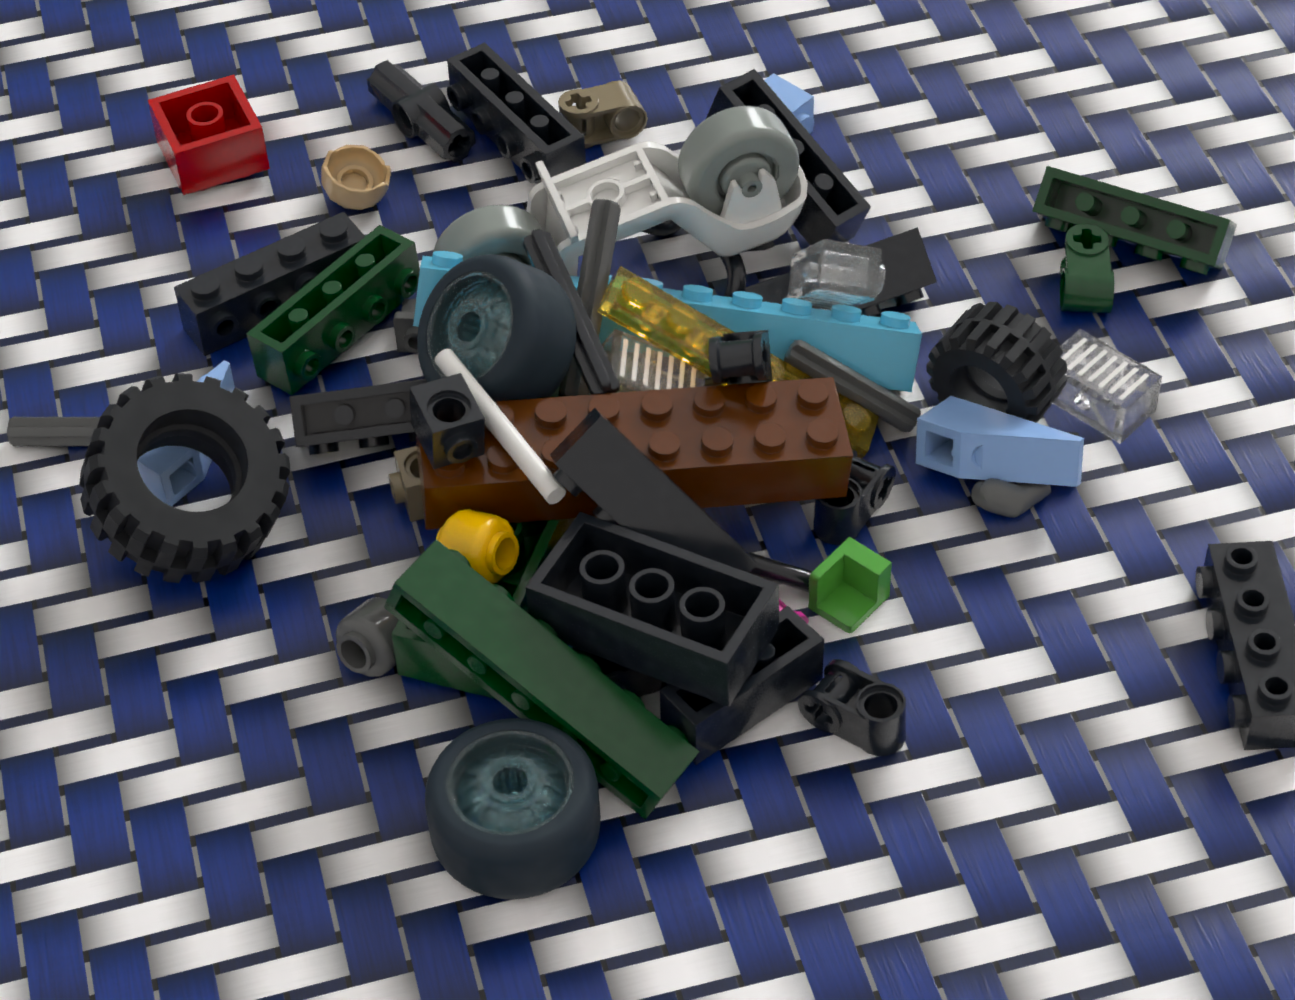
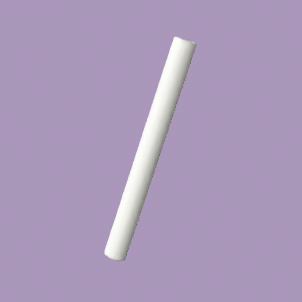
M444 349L439 352L435 357L436 365L446 377L458 373L462 374L485 418L486 427L549 504L559 502L565 496V488L556 480L552 472L451 349Z

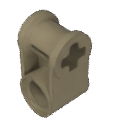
M621 80L585 89L570 90L563 93L558 100L559 111L563 114V117L580 133H585V149L598 144L635 137L643 131L648 120L647 113L632 88Z

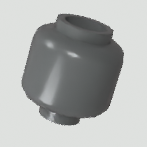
M375 597L366 600L344 617L337 626L336 648L338 656L343 664L353 672L369 677L384 675L396 665L391 634L399 619L384 608L387 601L386 598Z

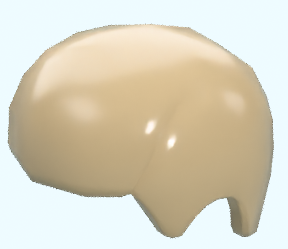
M345 145L334 151H328L321 167V183L328 197L333 202L346 209L363 210L373 207L381 201L388 190L391 168L385 165L384 160L376 152L364 145Z

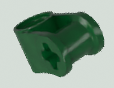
M1087 223L1077 224L1067 231L1065 238L1066 256L1062 259L1060 266V310L1068 312L1110 313L1114 299V272L1111 270L1108 235L1102 228Z

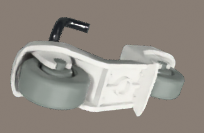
M738 106L722 110L701 122L687 137L679 155L663 144L649 141L639 142L553 177H550L543 161H538L535 164L542 181L533 186L528 194L526 211L510 205H490L467 212L453 221L443 231L436 242L433 252H455L463 256V261L480 255H500L532 266L523 247V239L531 235L533 230L541 229L542 232H549L569 275L577 276L578 258L584 252L592 202L595 199H605L617 202L621 208L616 241L639 232L666 236L683 228L720 256L727 272V286L724 296L731 297L730 294L746 288V269L739 253L744 251H765L774 247L773 240L783 235L800 214L807 197L808 183L799 165L797 147L782 121L766 109L755 106ZM484 335L480 354L485 358H494L503 354L509 339Z

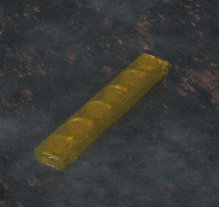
M622 266L611 277L597 310L598 313L711 377L708 353L709 339L722 336V334L735 333ZM770 353L773 381L813 379L811 376ZM837 392L851 449L855 450L857 457L862 459L869 451L879 416Z

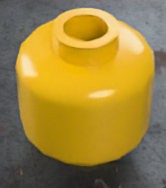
M464 509L455 512L446 520L436 536V539L445 547L461 553L469 561L471 567L491 584L497 583L513 569L519 555L518 539L514 535L513 528L509 522L497 515Z

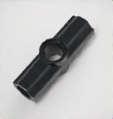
M388 60L375 66L372 75L367 79L368 91L392 112L398 129L405 137L414 138L419 136L443 159H451L454 163L468 156L469 150L476 143L475 131L450 110L448 101L438 86L435 84L422 86L400 65L392 64Z

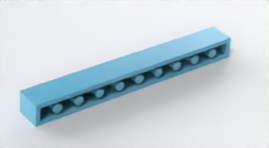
M434 251L432 257H422L413 326L419 327L421 314L430 293L450 269L463 261L461 254L449 251ZM612 275L609 276L599 340L605 352L622 354L623 340L627 339L628 355H634L635 343L640 344L639 356L646 357V348L649 347L651 348L650 358H657L659 351L663 353L662 359L669 360L670 355L674 357V361L681 362V360H684L688 363L709 365L708 349L711 337L722 336V334L768 330L772 374L811 379L784 362L789 346L795 340H803L885 389L912 392L922 333L916 322H911V317L906 314L883 311L881 312V317L861 315L862 310L848 305H832L830 311L812 308L811 302L797 298H784L782 304L763 302L761 295L745 291L733 292V297L713 295L711 288L700 285H684L682 291L663 288V283L654 279L635 278L633 284L615 282L613 281L614 277ZM570 276L577 290L579 277ZM501 281L487 283L469 297L461 314L460 327L462 333L479 335L507 291ZM511 298L504 302L494 313L486 327L485 336L510 338L513 323Z

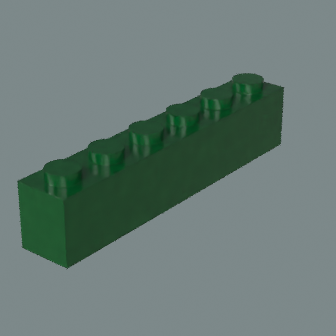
M437 539L394 582L384 606L387 611L519 718L540 721L568 734L582 747L590 758L597 781L645 820L700 752L689 743L688 738L682 731L662 722L645 708L643 701L636 694L629 690L621 689L602 673L594 660L574 651L558 638L557 633L548 623L533 618L515 603L513 597L506 589L499 585L491 584L471 567L469 561L461 553L448 549ZM554 743V746H555L557 749H559L562 753H564V752L561 750V748L558 747V746Z

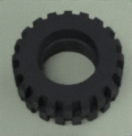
M175 373L172 382H165L163 376L146 379L141 391L138 387L131 386L119 395L116 404H109L100 416L97 428L93 431L80 472L79 485L84 488L80 498L83 512L88 516L94 515L90 529L97 540L102 541L108 538L112 542L108 552L119 562H122L126 557L137 563L134 571L147 577L151 570L164 573L163 581L180 583L183 575H191L192 581L197 583L211 580L216 569L219 574L224 576L238 569L242 559L250 560L260 549L287 499L290 485L286 479L291 472L289 456L285 453L280 454L285 445L280 430L268 428L267 424L271 416L261 405L255 408L251 407L246 402L248 394L237 387L234 388L233 392L221 388V380L206 376L204 383L193 381L192 374ZM164 446H183L197 450L212 459L223 471L230 486L231 499L227 504L219 508L203 512H190L174 508L162 502L147 488L139 473L137 461L146 452Z

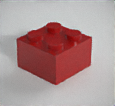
M234 74L148 100L157 143L183 196L270 169L263 128Z

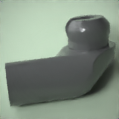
M990 478L976 482L972 488L971 497L975 505L982 507L988 512L1014 518L1020 516L1051 493L1050 485L1030 483L1016 485L1000 479Z

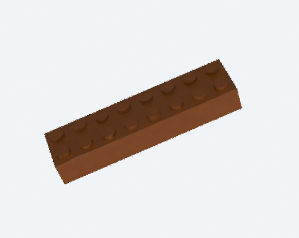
M833 377L495 401V404L552 474H554L558 467L553 462L550 454L596 408L701 508L847 496L853 453ZM486 425L485 455L471 458L463 463H454L437 469H433L416 435L426 530L440 529L449 517L455 512L464 509L497 515L506 519L509 523L576 518L579 512L596 517L592 511L598 504L584 491L575 497L565 488V496L559 502L549 504Z

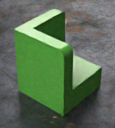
M848 537L810 574L808 608L843 631L853 633L890 596L892 562L853 538Z

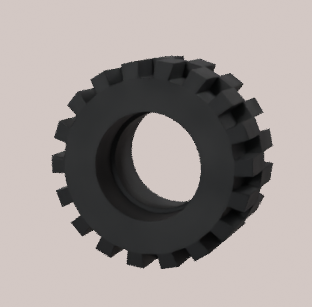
M988 302L986 305L978 303L969 310H966L932 348L928 355L930 360L926 367L927 373L931 376L929 379L932 390L938 393L937 399L940 403L949 396H954L1037 423L1066 386L1068 378L1064 374L1068 368L1066 361L1060 357L1063 351L1059 344L1053 342L1050 338L1052 334L1045 327L1041 328L1035 322L1036 319L1028 313L1023 315L1019 313L1016 307L1008 304L1003 308L998 302Z

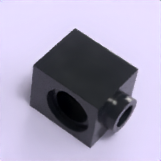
M461 373L410 387L411 425L433 469L454 463H463L471 458L485 455V418Z

